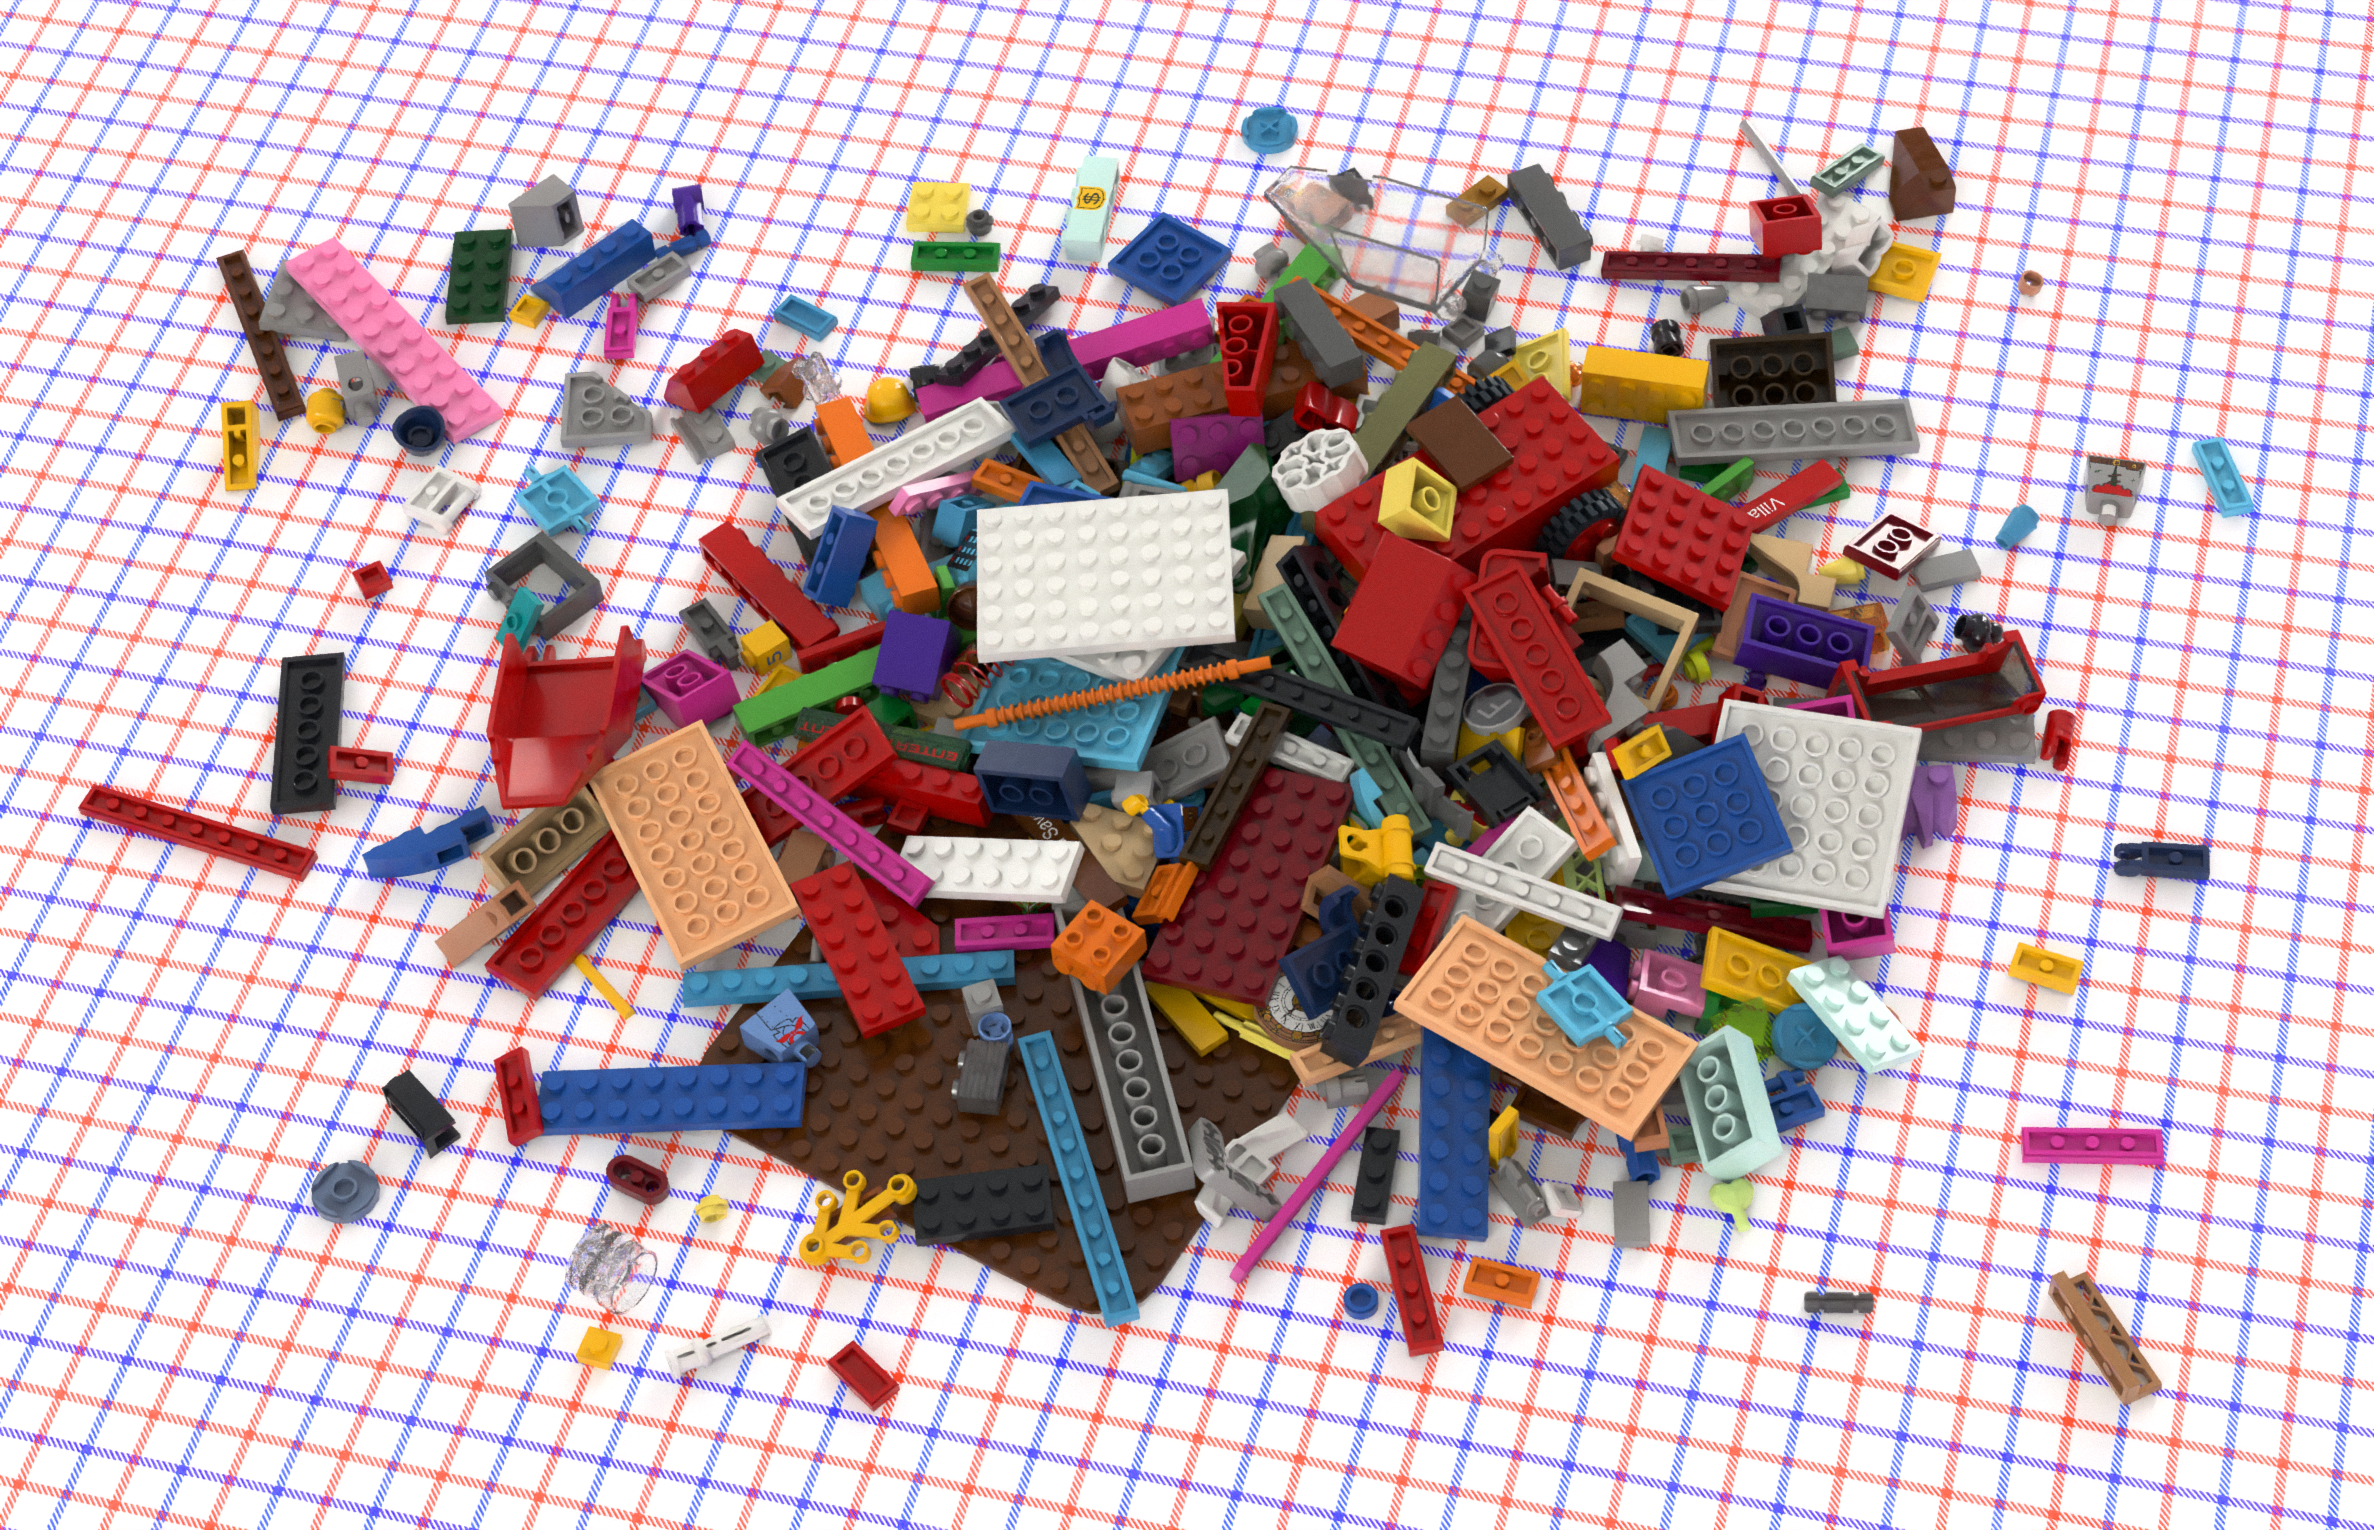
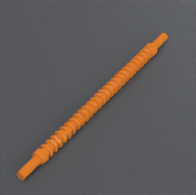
M1270 656L1237 662L1236 659L1227 660L1225 665L1218 662L1216 667H1213L1212 664H1209L1206 669L1203 666H1199L1197 671L1192 667L1190 672H1185L1182 669L1180 674H1176L1173 671L1171 676H1167L1166 673H1163V677L1158 678L1157 675H1154L1152 680H1149V677H1145L1144 681H1140L1137 678L1135 683H1131L1128 680L1126 685H1122L1121 682H1118L1116 687L1109 684L1107 689L1100 686L1099 690H1095L1092 687L1090 692H1086L1083 689L1081 694H1077L1076 691H1073L1071 696L1064 693L1062 698L1055 695L1052 700L1047 696L1045 701H1041L1038 698L1036 703H1032L1031 700H1028L1027 705L1019 702L1017 707L1010 704L1008 709L1003 705L1000 707V710H997L995 707L987 708L985 713L953 719L955 731L986 725L988 728L998 727L1001 722L1007 725L1009 720L1016 723L1017 719L1021 718L1024 722L1026 717H1030L1033 720L1035 715H1039L1040 718H1043L1045 713L1052 716L1054 711L1061 714L1062 710L1066 709L1069 713L1071 708H1075L1078 711L1080 706H1084L1085 709H1088L1090 704L1097 707L1099 702L1106 705L1107 701L1111 700L1114 704L1116 699H1120L1123 702L1125 697L1133 700L1135 695L1142 698L1144 693L1151 696L1154 691L1157 694H1161V690L1169 693L1170 688L1178 691L1180 686H1183L1185 689L1188 688L1189 684L1197 687L1199 682L1202 685H1206V681H1211L1214 684L1215 679H1220L1223 682L1225 677H1228L1229 680L1240 678V674L1270 669L1272 665Z

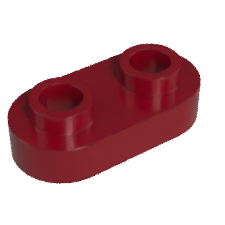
M630 1155L617 1156L606 1167V1175L612 1188L644 1204H659L670 1193V1184L667 1175L663 1171ZM625 1174H629V1175H630V1176H629L628 1178H626V1179H621V1176H623V1175H625ZM652 1188H658L656 1191L648 1192Z

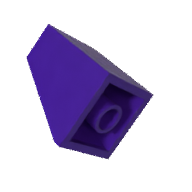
M889 609L872 684L880 690L879 693L887 697L898 698L899 694L909 695L910 700L917 703L928 704L929 700L939 701L943 692L941 678L945 674L950 673L963 635L950 621Z

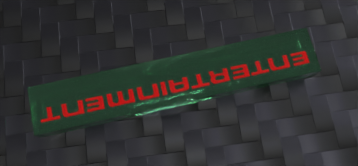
M803 707L791 735L796 740L812 743L848 716ZM878 722L899 758L962 773L973 747L969 740Z

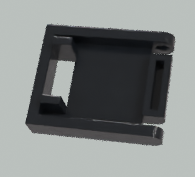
M1497 738L1446 767L1444 773L1446 781L1490 829H1495L1500 825V822L1505 823L1522 813L1528 806H1534L1535 802L1544 800L1546 795L1543 788ZM1484 760L1492 766L1470 779L1472 772L1470 768Z

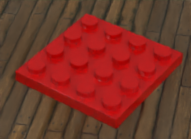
M1643 464L1639 470L1611 559L1725 613L1732 600L1756 518Z

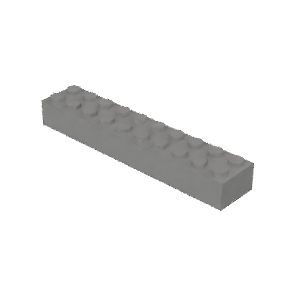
M1083 899L1053 905L1058 935L1063 932L1086 906L1087 903ZM1123 907L1114 912L1125 918ZM1138 962L1131 967L1107 996L1098 990L1088 989L1081 980L1069 974L1128 1203L1196 1188L1193 1163Z

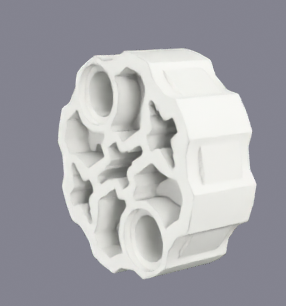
M1342 428L1335 430L1319 429L1308 433L1301 440L1287 446L1281 452L1278 463L1272 468V478L1284 500H1286L1291 510L1298 513L1304 511L1317 512L1358 487L1362 478L1368 473V463L1358 444L1354 441L1350 432Z

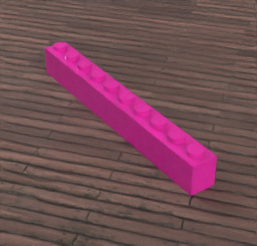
M1202 298L1068 340L1072 352L1093 382L1103 379L1107 366L1113 357L1120 358L1138 368L1216 343L1212 325ZM1007 360L983 367L962 387L933 383L915 390L927 424L957 409V406L965 405L979 397H982L985 401H1000L1024 388Z

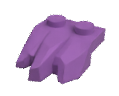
M1953 765L1915 766L1900 841L1906 840L1908 834L1913 833L1917 836L1922 848L1925 849L1933 845V832H1939L1943 837L1950 838L1957 827V792Z

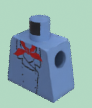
M788 988L739 1026L744 1045L771 1063L797 1062L800 1060L806 1063V1067L811 1068L821 1059L822 1053L816 1048L820 1042L817 1026Z

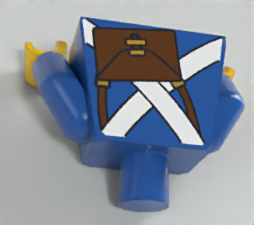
M1142 794L1131 795L1122 802L1124 810L1130 816H1135L1141 812V819L1152 829L1156 858L1170 860V864L1180 863L1178 855L1204 807L1175 803L1173 800L1168 799L1163 804L1150 805L1149 808L1147 807L1148 801Z

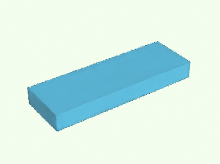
M2223 437L2193 442L2191 450L2222 518L2252 513L2254 504Z

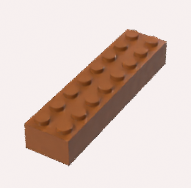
M1344 328L1345 332L1348 334V336L1355 344L1348 328ZM1296 341L1276 347L1262 408L1263 422L1276 419L1292 409L1295 405L1296 393L1308 381L1319 383L1329 389L1323 379H1318L1309 359L1305 360ZM1222 361L1116 388L1117 413L1136 456L1171 447L1169 419L1229 412L1224 390ZM1364 361L1363 377L1329 389L1333 396L1349 400L1357 398L1359 394L1368 395V369Z

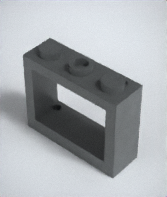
M541 531L485 571L484 574L488 584L486 586L488 594L494 601L500 600L505 605L507 611L516 594L510 586L543 562L576 590V592L543 616L540 614L532 634L536 635L538 633L544 640L549 641L604 600L600 581Z

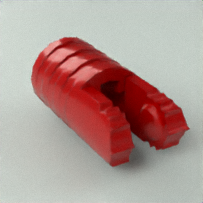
M2055 709L2047 714L2040 759L2049 761L2053 757V768L2064 772L2068 766L2076 717L2073 713L2063 709Z
M882 796L833 805L863 828L884 824L889 817L888 813L883 810L886 801Z

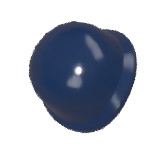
M416 406L406 410L396 418L392 426V434L396 442L407 453L418 457L428 456L435 452L442 443L445 435V422L442 415L435 408Z

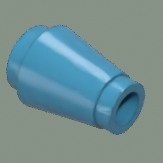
M2025 504L2012 508L1998 535L1995 537L1997 544L2005 550H2010L2012 546L2037 529V523L2040 520L2038 514Z

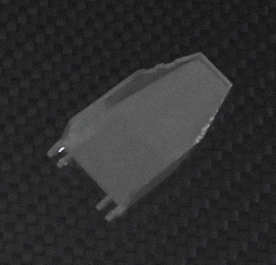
M1292 165L1264 191V198L1354 289L1434 313L1442 321H1455L1459 317L1460 312L1467 308L1466 299L1461 297V295L1458 296L1454 291L1472 273L1473 269L1495 277L1498 270L1500 271L1505 265V260L1499 253L1496 254V252L1486 249L1489 211L1485 206L1385 176L1373 175L1372 180L1355 178V173L1345 172L1344 176L1328 175L1327 169Z

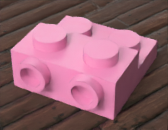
M1645 948L1641 959H1634L1631 966L1629 979L1633 980L1629 984L1626 999L1632 1000V1006L1638 1010L1663 1019L1667 1009L1677 1011L1682 1015L1701 1018L1706 998V989L1700 987L1703 966Z

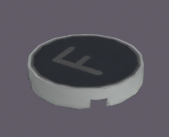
M1495 683L1476 691L1466 701L1463 715L1467 727L1473 733L1481 736H1490L1489 733L1498 732V735L1516 728L1525 719L1527 705L1515 685Z

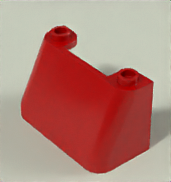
M1500 548L1491 549L1482 557L1478 582L1520 561L1540 595L1542 588L1550 584L1547 553ZM1473 614L1467 649L1470 665L1493 684L1510 683L1514 685Z

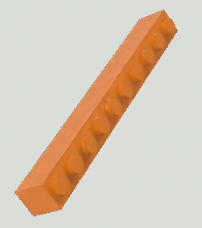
M849 396L815 406L817 418L812 420L817 437L822 436L821 443L825 455L831 454L829 460L832 470L874 450ZM894 499L866 512L867 515L878 521L876 535L871 541L869 550L874 549L872 555L876 568L883 569L881 575L885 588L892 589L890 596L894 608H900L902 612L916 615L941 609L938 586L905 515L895 517L888 509Z

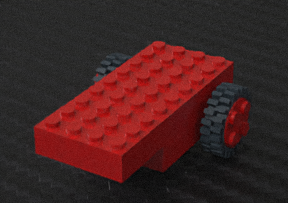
M1543 375L1516 392L1503 378L1487 376L1484 381L1481 378L1476 380L1474 387L1471 384L1464 387L1465 393H1456L1455 395H1458L1514 457L1513 464L1463 494L1457 489L1449 541L1404 539L1453 560L1479 576L1483 555L1491 549L1498 548L1547 553L1549 567L1552 559L1594 562L1596 547L1603 539L1612 538L1619 533L1626 512L1624 507L1611 493L1603 489L1618 480L1620 457ZM1422 448L1395 464H1400L1414 457L1453 484ZM1386 470L1315 512V535L1358 584H1360L1384 531L1393 533L1378 523Z

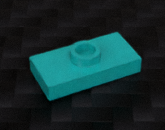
M527 587L518 588L495 637L503 646L506 633H514L522 652L545 606Z

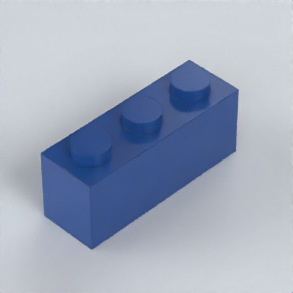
M832 505L802 592L816 602L848 608L850 600L855 593V586L860 572L865 565L871 541L876 535L878 521L862 511Z

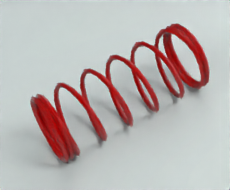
M969 651L966 655V662L955 664V673H947L941 678V686L946 695L962 708L969 709L973 705L974 699H980V695L972 683L958 675L957 667L959 665H967L973 677L982 686L991 688L989 678L979 668L969 663V655L972 653L977 654V651ZM1011 660L1012 663L1003 661L1009 666H1014V660ZM996 662L992 663L997 667L1000 674H997L995 671H993L987 663H983L986 666V668L995 676H1003V672ZM972 668L978 671L986 679L989 685L984 684L976 676ZM946 679L956 684L964 692L969 704L961 701L951 692L946 684ZM961 680L965 681L975 691L977 697L971 694Z

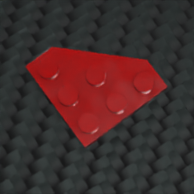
M873 878L860 879L900 958L941 955L940 930L936 924Z

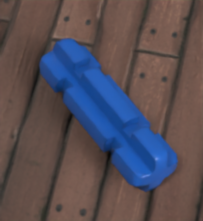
M706 229L699 230L694 233L695 236L693 237L690 234L669 243V247L664 245L655 250L657 259L659 260L671 251H674L680 257L698 250L697 247L699 246L701 249L709 246L712 243L711 237Z

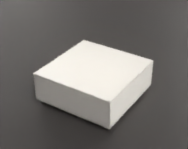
M1545 1181L1538 1188L1552 1216L1576 1219L1583 1213L1582 1207L1569 1184Z

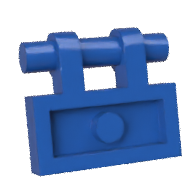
M1800 1068L1790 1072L1788 1070L1776 1073V1077L1764 1081L1767 1095L1778 1090L1782 1091V1093L1771 1097L1768 1095L1778 1133L1825 1116V1108L1811 1083L1809 1082L1797 1087V1083L1805 1081L1804 1073Z

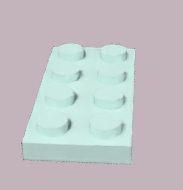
M1841 955L1790 971L1786 980L1868 1075L1919 1058L1923 1048Z

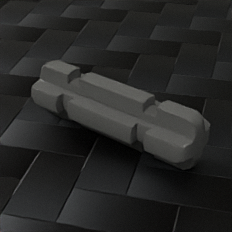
M1807 1291L1804 1294V1310L1807 1313H1819V1309H1824V1313H1853V1310H1858V1313H1871L1874 1309V1297L1871 1292H1858V1295H1853V1292H1824V1295H1819V1292Z

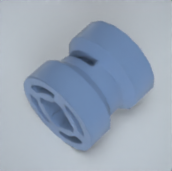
M991 1012L984 1015L978 1024L980 1041L1006 1042L1009 1046V1052H1011L1014 1047L1011 1021L1008 1016L1000 1012Z

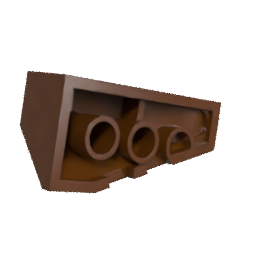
M1916 127L1895 131L1888 199L1895 221L1953 213L1956 186L1948 165L1925 128Z

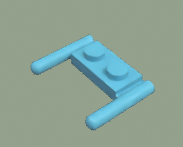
M1160 449L1148 453L1129 466V469H1125L1122 474L1123 481L1187 492L1185 486L1165 481V479L1174 474L1172 453Z

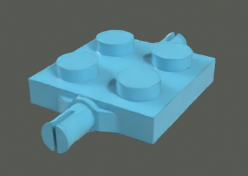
M533 465L524 470V475L532 483L515 495L516 501L550 538L570 526H574L581 535H586V532L589 533L591 531V525L583 518L601 507L599 499L566 465L544 475H541Z
M1554 960L1547 961L1543 965L1542 970L1553 980V983L1538 992L1535 1001L1578 1047L1602 1036H1606L1616 1049H1620V1046L1622 1048L1627 1043L1628 1039L1622 1035L1616 1026L1632 1017L1633 1008L1590 963L1577 971L1564 973Z

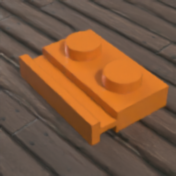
M1189 861L1186 866L1182 863L1157 866L1131 918L1138 925L1162 923L1165 918L1169 921H1174L1199 871L1198 867L1192 861Z

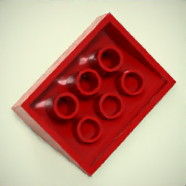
M1384 531L1330 645L1406 691L1425 690L1466 604L1462 590L1475 584L1478 576L1453 560L1393 533Z

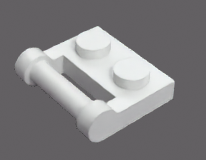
M437 465L402 504L404 514L433 526L441 534H447L452 528V522L472 499H477L483 489L477 482ZM458 489L463 491L443 515L438 514Z

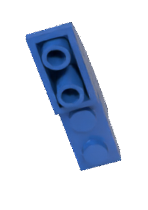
M484 805L445 825L436 827L427 834L424 833L421 826L405 831L398 837L373 847L370 851L362 854L371 878L417 875L452 865L472 856L469 845L495 833L490 815Z

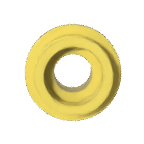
M709 1195L700 1199V1203L694 1208L695 1214L700 1216V1221L703 1223L720 1221L727 1217L729 1203L728 1200L721 1199L719 1195Z

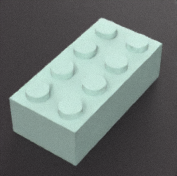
M1726 1025L1699 1041L1695 1054L1680 1073L1679 1079L1703 1170L1726 1184H1730L1735 1179H1739L1783 1154V1149L1752 1038Z

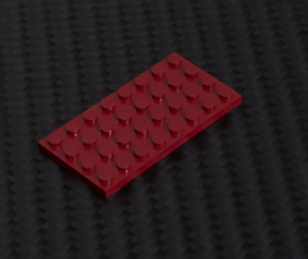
M1266 767L1211 871L1207 872L1199 869L1174 921H1169L1165 918L1141 969L1142 979L1267 1009L1283 971L1277 960L1291 953L1307 915V912L1300 909L1308 876L1329 864L1339 840L1338 828L1346 824L1355 803L1351 784Z

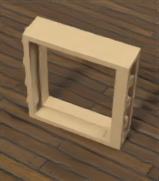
M1580 567L1566 596V599L1569 601L1568 606L1572 611L1580 594H1583L1680 633L1650 700L1636 695L1649 710L1648 714L1659 712L1698 627L1699 614ZM1588 676L1603 704H1605V692L1601 682Z

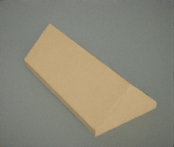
M585 786L566 806L535 808L479 855L487 882L501 892L519 880L532 897L611 829V826L602 808Z

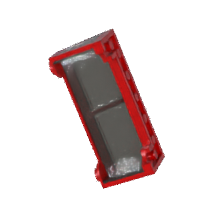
M2016 629L2003 632L2002 637L2004 640L1992 647L1990 642L1984 643L1979 653L1869 673L1867 666H1860L1859 668L1855 659L1842 661L1836 670L1825 699L1852 694L1856 719L1921 728L1922 732L2016 714L2030 715L2039 709L2047 692L2019 630Z

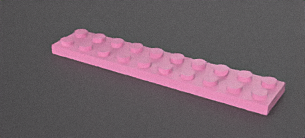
M335 237L285 262L286 271L416 406L433 407L442 415L445 422V436L453 444L503 418L502 408Z

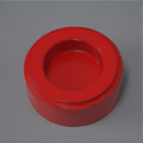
M855 696L841 698L834 706L835 719L837 722H841L863 705L866 706L865 702Z

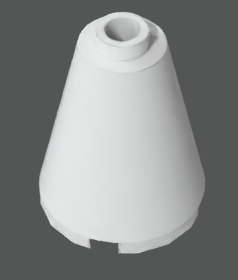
M1113 357L1107 366L1099 390L1109 403L1113 400L1117 402L1116 388L1152 378L1146 373L1141 374L1134 370L1135 366ZM1116 412L1114 421L1093 432H1089L1094 441L1103 444L1105 441L1111 443L1124 431L1118 413Z

